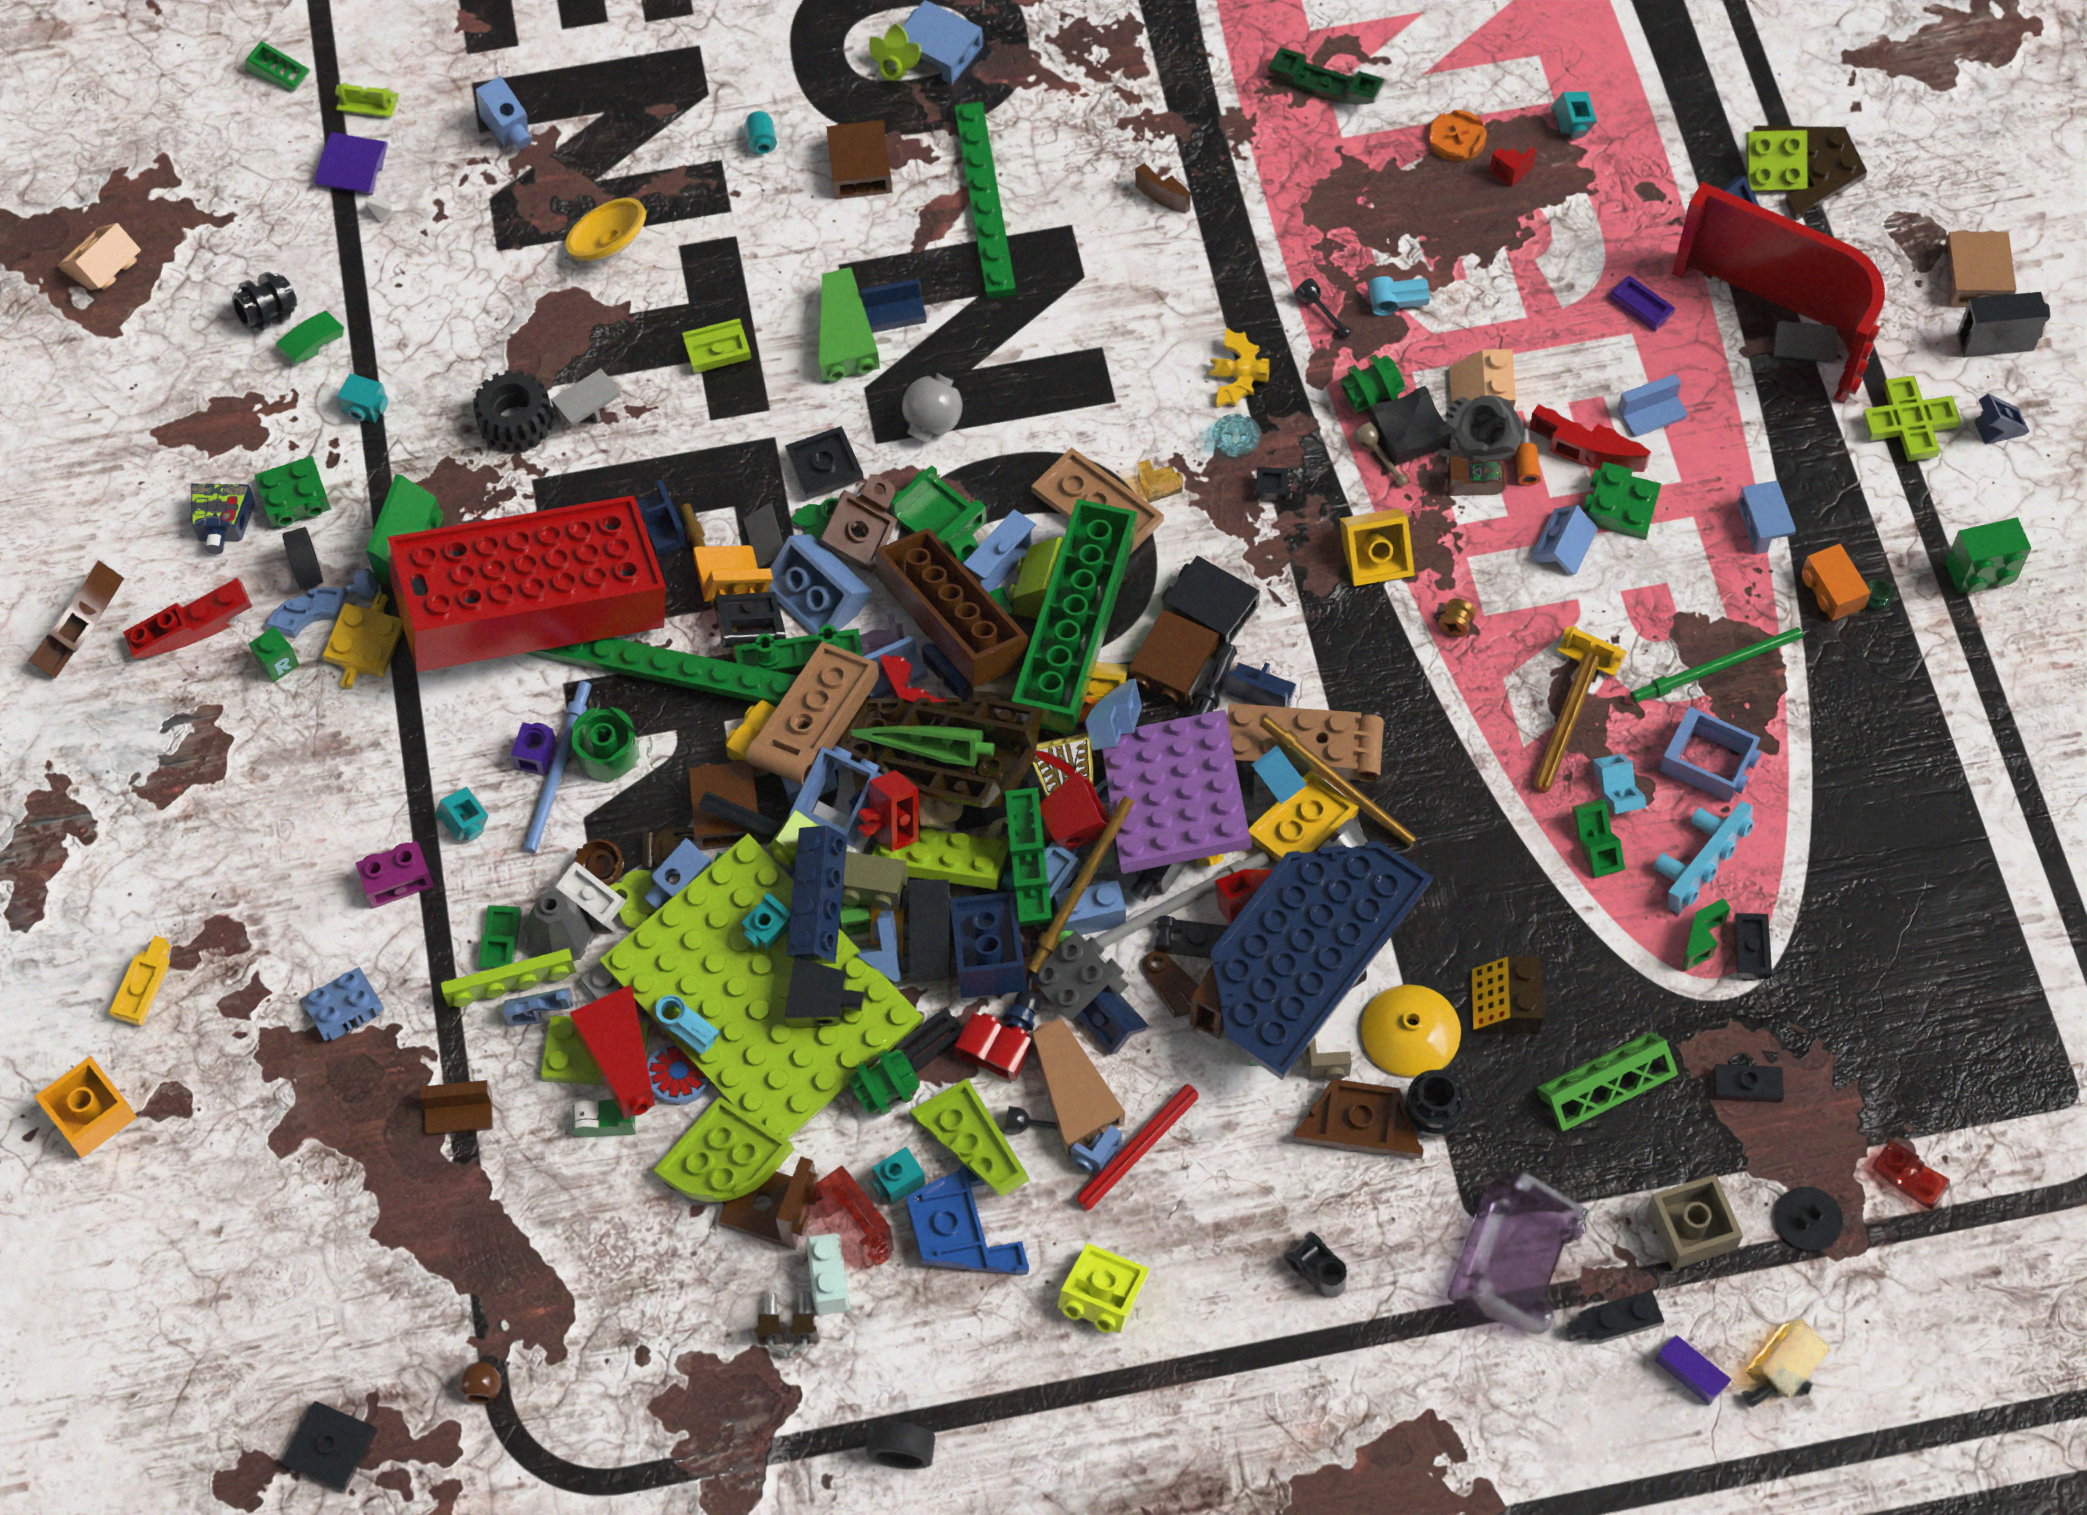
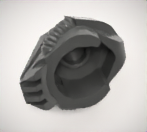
M1481 395L1479 398H1474L1473 401L1461 397L1453 401L1445 414L1448 425L1455 429V441L1458 448L1471 461L1484 462L1494 460L1503 462L1509 460L1516 452L1525 435V428L1521 418L1510 401L1504 397L1501 398V396Z

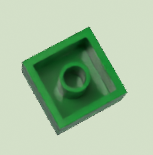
M2018 517L1958 530L1945 564L1958 594L1968 591L1976 593L1984 590L1986 587L1994 585L2007 586L2014 583L2018 579L2032 548Z

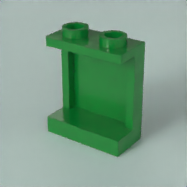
M933 465L929 466L925 471L917 473L912 483L904 490H899L893 496L890 503L891 516L898 519L897 523L906 531L914 534L929 527L944 545L945 540L965 530H969L974 534L987 522L986 506L978 499L972 504L938 478L937 469Z

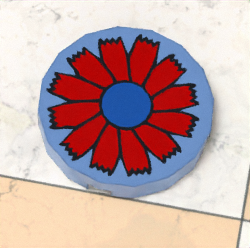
M672 1041L659 1046L650 1055L647 1065L653 1094L662 1102L686 1105L698 1100L708 1090L710 1086L709 1080Z

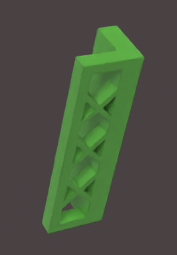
M1649 1032L1536 1089L1540 1099L1551 1106L1558 1129L1565 1131L1677 1076L1678 1073L1666 1039L1653 1032ZM1662 1056L1666 1069L1655 1075L1647 1073L1652 1060ZM1629 1071L1637 1073L1631 1087L1627 1089L1618 1087L1623 1074ZM1601 1085L1608 1087L1604 1100L1598 1103L1589 1101L1595 1088ZM1572 1099L1580 1102L1575 1114L1565 1119L1560 1105Z

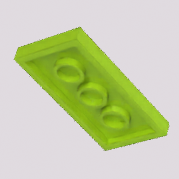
M919 828V841L894 852H891L878 841L872 855L905 860L908 877L928 880L948 879L949 883L996 890L1011 852L1009 841L970 836L965 833L937 831L932 828Z

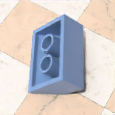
M811 534L789 536L770 567L773 580L767 592H775L778 602L813 635L819 634V629L824 625H832L836 628V631H840L859 615L873 591L828 549L817 544L818 540Z

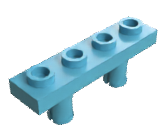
M1741 800L1725 820L1712 815L1701 807L1695 811L1691 818V825L1712 836V838L1692 863L1687 866L1664 852L1657 858L1654 864L1656 872L1675 882L1668 891V909L1680 914L1686 906L1690 907L1694 904L1699 895V889L1705 882L1710 883L1714 879L1718 866L1723 860L1727 861L1730 859L1740 838H1746L1750 834L1754 826V821L1752 820L1753 806Z

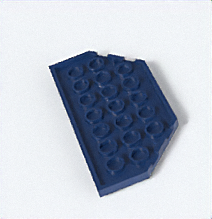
M1379 841L1366 842L1363 846L1347 848L1346 845L1320 848L1319 851L1300 853V851L1287 852L1211 949L1210 957L1227 1043L1283 1080L1432 883L1433 877Z

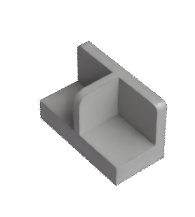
M600 368L553 397L551 402L555 416L561 423L568 421L570 425H575L589 415L598 423L601 421L599 409L620 397L621 393L618 387Z

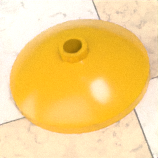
M620 198L596 207L583 216L570 230L565 242L568 253L574 259L582 261L606 259L621 253L634 241L643 228L646 218L644 206L637 199Z
M1399 985L1378 994L1366 1008L1361 1024L1363 1046L1371 1060L1382 1070L1402 1078L1414 1079L1422 1072L1428 1070H1442L1455 1056L1461 1037L1459 1018L1452 1005L1436 991L1419 985ZM1415 1019L1418 1021V1024L1412 1026L1407 1023V1020Z

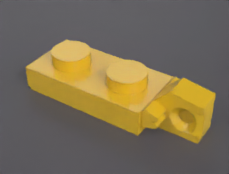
M154 935L147 952L142 950L139 955L135 954L109 1010L112 1018L139 1026L143 1025L170 963L167 956L171 945H169L167 939Z

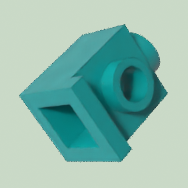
M1588 91L1563 92L1550 107L1551 112L1556 113L1561 134H1570L1573 139L1586 136L1588 131L1597 122Z
M467 786L441 799L435 813V817L443 821L457 842L464 838L468 841L477 839L484 832L483 828L489 816Z
M767 893L764 896V900L741 922L744 931L742 935L753 947L757 948L760 945L768 952L789 930L791 912L771 894ZM765 917L771 920L768 925L763 926L759 924Z

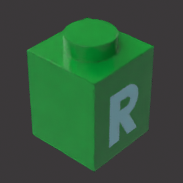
M275 626L249 643L256 662L273 683L299 666L292 646Z

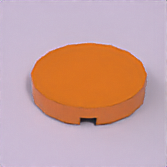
M1452 110V113L1445 114L1444 112L1439 114L1432 121L1428 138L1431 148L1437 155L1445 160L1462 162L1477 157L1483 151L1487 132L1483 127L1481 119L1473 113L1463 110Z

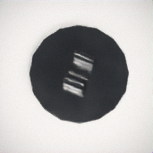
M1798 1187L1788 1191L1779 1200L1774 1213L1775 1227L1781 1238L1791 1247L1804 1252H1819L1831 1247L1839 1238L1843 1227L1842 1211L1836 1200L1825 1191L1814 1187Z

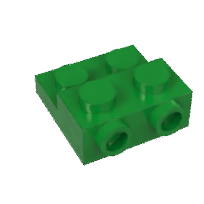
M313 455L254 474L273 529L280 526H289L295 521L319 516L325 511L332 510Z
M1603 462L1601 470H1594L1590 486L1596 489L1594 495L1587 494L1583 511L1589 513L1588 517L1597 528L1646 540L1662 483L1632 476L1633 469Z

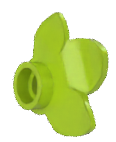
M897 23L887 30L884 39L872 36L869 40L870 54L879 63L881 75L888 80L897 81L903 78L907 69L916 66L921 55L920 44L916 42L908 43L906 31ZM892 62L896 65V70L893 68Z
M631 871L623 877L621 883H614L609 886L617 894H621L626 898L627 902L617 915L620 916L623 924L630 929L635 930L648 919L647 915L657 911L644 898L654 887L650 886L653 880L651 877L653 873L651 871Z

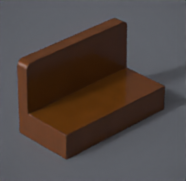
M487 1080L420 1086V1100L425 1108V1132L428 1136L485 1131L493 1128L492 1091Z

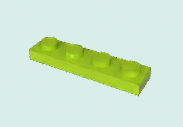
M567 948L441 983V987L448 1007H465L473 1001L482 998H498L508 991L531 989L538 983L549 980H564L569 975L577 972L570 949Z

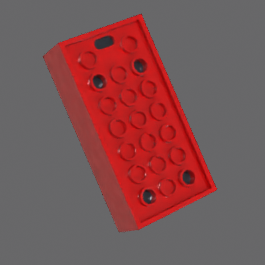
M634 495L387 537L390 582L416 672L664 628L666 586Z

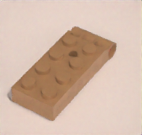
M821 642L757 738L750 744L746 753V763L804 785L821 747L833 749L880 678L877 662Z
M1229 703L1227 718L1236 764L1254 763L1277 745L1301 777L1311 770L1317 776L1323 778L1290 750L1286 752L1277 744L1279 741L1259 726L1262 720L1269 716L1286 731L1290 729L1299 737L1297 739L1343 778L1364 783H1373L1380 779L1384 720L1376 715L1361 716L1362 713L1234 703Z

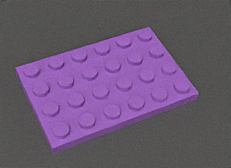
M1225 709L1136 727L1132 733L1121 734L1117 747L1102 749L1112 815L1123 796L1135 801L1116 835L1122 874L1252 848Z

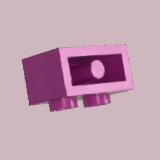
M418 841L401 843L392 850L381 854H370L363 860L356 862L372 909L434 887Z

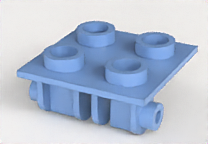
M360 967L342 974L334 981L314 989L310 994L301 998L324 1041L329 1039L334 1041L336 1038L347 1033L343 1026L344 1023L352 1031L353 1028L349 1020L353 1018L360 1027L362 1023L358 1015H361L363 1021L367 1022L376 1016H380L379 1012L384 1010L380 999Z

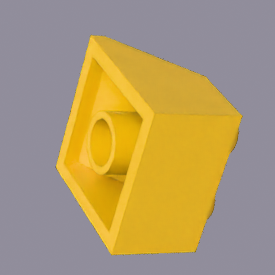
M1400 508L1339 518L1343 549L1354 586L1415 576L1408 516Z

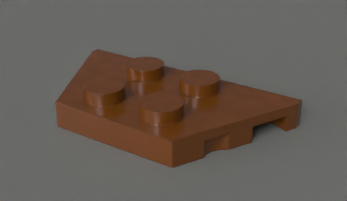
M1339 1079L1331 1080L1325 1088L1322 1097L1310 1109L1306 1119L1300 1127L1296 1128L1293 1137L1295 1142L1422 1159L1424 1152L1422 1144H1419L1415 1134L1414 1125L1407 1116L1404 1106L1405 1101L1400 1088Z

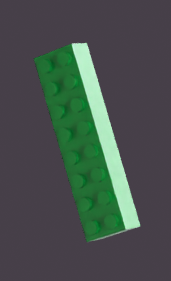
M1081 499L1076 500L1011 701L1012 703L1040 708L1041 719L1039 728L1073 736L1075 734L1136 537L1137 511Z

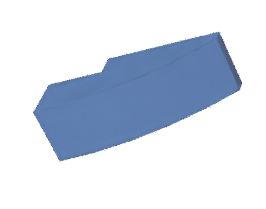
M1129 679L1112 690L1090 711L1085 723L1092 750L1117 747L1121 734L1134 732L1142 709L1136 679Z

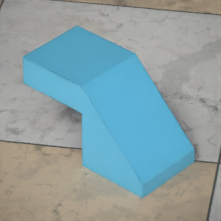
M1621 753L1592 759L1604 800L1615 814L1646 808L1645 795L1635 786L1633 762Z

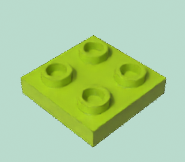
M1807 130L1749 131L1746 133L1747 181L1752 191H1787L1808 188Z

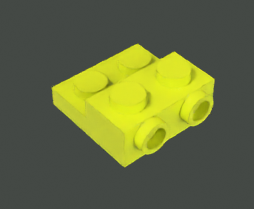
M1086 1243L1061 1289L1057 1307L1062 1309L1065 1316L1070 1319L1078 1320L1082 1317L1094 1322L1095 1327L1103 1333L1115 1331L1121 1334L1133 1311L1135 1301L1148 1278L1150 1268Z

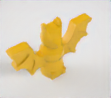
M1229 328L1225 331L1224 347L1226 350L1239 355L1240 358L1235 361L1226 358H1211L1210 363L1215 365V369L1208 371V375L1220 376L1222 378L1234 377L1237 381L1218 388L1216 400L1218 408L1227 404L1234 405L1235 407L1238 406V402L1242 397L1254 395L1252 388L1254 381L1267 383L1269 378V359L1261 358L1257 360L1255 358V355L1259 352V346L1249 343L1245 332L1234 333Z

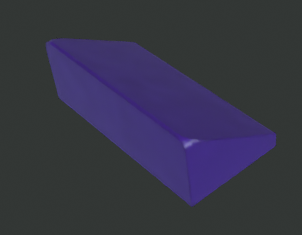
M1677 1334L1659 1351L1654 1360L1709 1406L1732 1380Z

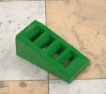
M263 41L259 42L245 60V71L291 91H295L310 73L309 68ZM264 59L267 60L266 64H263L261 62ZM273 64H277L274 70L270 68ZM283 68H286L287 70L283 75L279 73ZM293 72L298 73L293 81L288 79Z

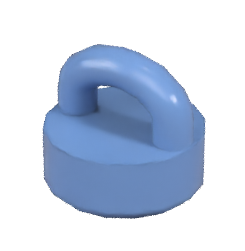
M369 568L357 570L354 574V583L346 585L345 591H357L358 596L362 600L375 598L378 593V585L374 573Z

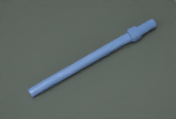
M579 682L574 700L569 702L565 714L567 721L524 846V850L528 853L534 854L537 851L572 746L573 724L582 713L587 711L585 704L591 689V684L588 682Z

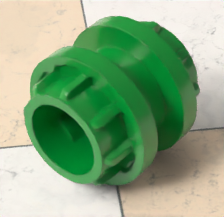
M1376 354L1371 355L1367 358L1369 367L1361 371L1355 364L1347 368L1348 375L1344 376L1340 383L1348 402L1356 413L1361 414L1368 411L1370 414L1371 405L1385 398L1388 402L1399 399L1398 394L1404 391V380L1390 356L1385 355L1378 358Z
M886 1048L878 1052L881 1060L879 1063L868 1068L866 1063L861 1061L856 1064L858 1071L849 1077L850 1085L867 1114H875L881 1111L885 1116L892 1112L889 1105L890 1101L901 1096L905 1103H908L914 1099L912 1092L920 1088L921 1083L904 1052L898 1049L890 1053Z

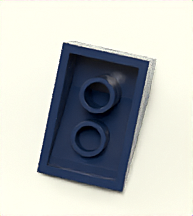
M1015 891L951 898L950 907L961 999L1027 991Z

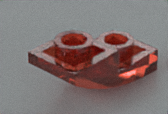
M1892 1140L1889 1141L1872 1164V1168L1890 1184L1931 1211L1950 1187L1949 1178L1920 1163L1919 1155Z

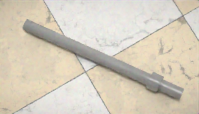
M1262 851L1243 862L1238 860L1228 865L1227 870L1094 939L1105 948L1157 921L1159 916H1167L1215 891V880L1243 869H1257L1269 863V859L1266 853Z

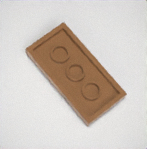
M1072 447L1031 486V492L1069 521L1077 499L1137 511V533L1131 553L1164 522V514Z

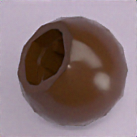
M475 1361L469 1364L460 1372L457 1380L459 1394L466 1402L474 1404L490 1403L498 1396L502 1386L500 1373L488 1362Z

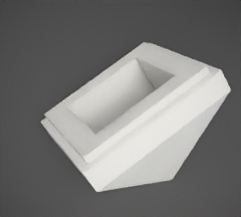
M380 196L368 197L365 200V203L380 223L404 210L402 203Z

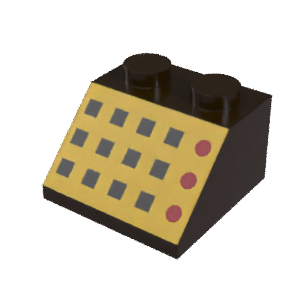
M1508 956L1471 970L1473 1033H1540L1544 1018L1541 957Z

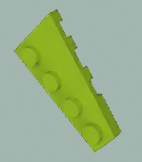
M968 1078L910 1110L913 1119L999 1197L1030 1181L1020 1161Z

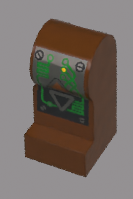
M1450 456L1447 468L1448 496L1497 495L1504 491L1505 474L1502 462L1494 460L1484 462L1462 461V456Z

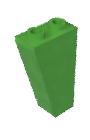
M851 267L822 274L819 368L822 383L839 381L845 377L867 374L873 370L880 369L878 349Z

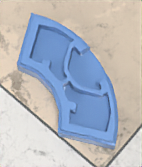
M335 587L308 590L309 593L293 600L288 599L272 613L265 627L268 631L275 626L281 635L297 638L302 629L313 622L324 619L337 620L348 593L345 589Z

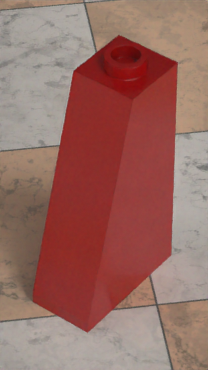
M631 986L623 987L570 1012L574 1033L624 1119L642 1115L649 1108L655 1106Z

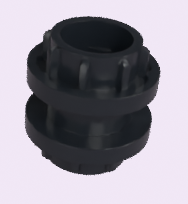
M265 272L258 276V285H255L250 280L239 283L238 290L234 291L232 296V304L237 317L246 328L252 330L257 328L259 331H264L271 327L272 317H276L280 323L289 320L291 313L297 307V299L291 284L285 276L278 273L273 275L270 272Z
M1428 1070L1416 1076L1409 1086L1405 1103L1407 1116L1414 1125V1129L1430 1137L1446 1136L1456 1130L1463 1119L1466 1107L1467 1094L1465 1087L1455 1075L1444 1070ZM1437 1100L1442 1102L1445 1106H1432L1426 1101Z

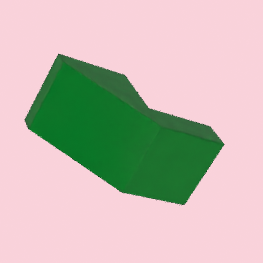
M1603 799L1573 806L1572 811L1577 838L1593 877L1596 878L1625 870L1621 841L1611 832L1607 803Z
M1724 898L1696 912L1682 963L1685 972L1714 956L1718 943L1709 930L1725 923L1731 907Z

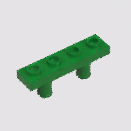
M824 625L819 629V634L774 640L772 635L764 633L756 638V643L735 646L737 664L781 673L801 671L821 642L863 657L859 628L836 631L834 626Z

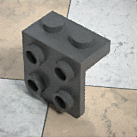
M1076 931L1045 960L1038 974L1032 973V981L1068 1019H1074L1107 985L1111 986L1119 994L1129 986L1121 976L1125 972L1124 969L1113 958L1107 961L1101 955L1105 949L1092 936L1086 940Z

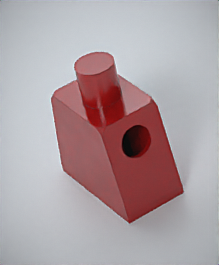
M1079 772L1073 774L1040 803L1041 813L1045 820L1042 823L1045 844L1054 839L1058 845L1067 851L1099 839L1109 822L1092 782Z

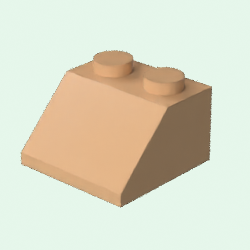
M118 223L98 227L57 266L89 290L100 288L105 290L116 280L114 275L120 269L125 271L136 262L137 259L134 256L141 249Z
M1482 349L1449 366L1451 404L1461 397L1473 401L1474 398H1479L1481 395H1497L1508 399L1512 406L1515 407L1513 349Z

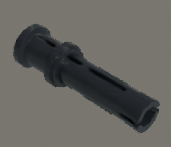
M1228 642L1219 643L1202 687L1193 693V704L1190 711L1186 712L1183 718L1213 712L1219 707L1220 698L1218 695L1234 657L1238 652L1233 644Z

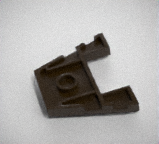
M1766 125L1753 127V131L1807 130V182L1810 188L1787 193L1785 197V203L1794 221L1803 218L1805 213L1812 208H1819L1824 204L1825 200L1833 195H1840L1866 178L1868 171L1845 127Z

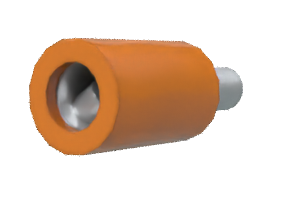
M1525 428V435L1515 452L1518 483L1524 486H1531L1540 482L1541 476L1537 446L1530 442L1529 429Z

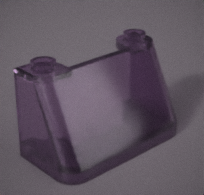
M1523 1171L1493 1181L1481 1199L1448 1289V1300L1462 1308L1534 1335L1546 1333L1554 1320L1552 1305L1544 1301L1563 1245L1582 1237L1586 1230L1585 1220L1589 1210Z

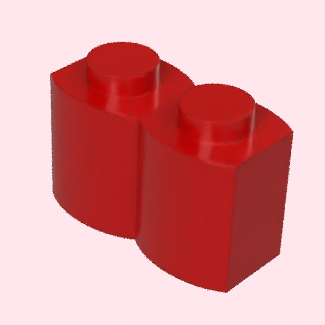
M972 1013L954 1046L956 1056L973 1065L986 1068L1002 1078L1016 1081L1033 1049L1032 1039L1029 1038V1034L1017 1026H1012L1011 1028L1001 1026L999 1020L990 1014L982 1013V1015Z

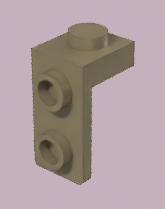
M1314 1038L1302 1054L1303 1068L1309 1067L1310 1079L1342 1080L1344 1077H1350L1352 1066L1351 1052L1317 1053L1316 1038Z

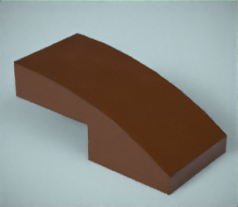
M1145 163L1135 168V187L1158 204L1185 214L1190 211L1191 193L1173 175L1162 180Z

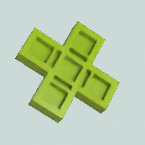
M1915 375L1886 379L1883 388L1889 405L1864 409L1862 414L1870 441L1900 436L1908 462L1938 457L1940 448L1934 431L1957 428L1961 422L1953 396L1923 400Z

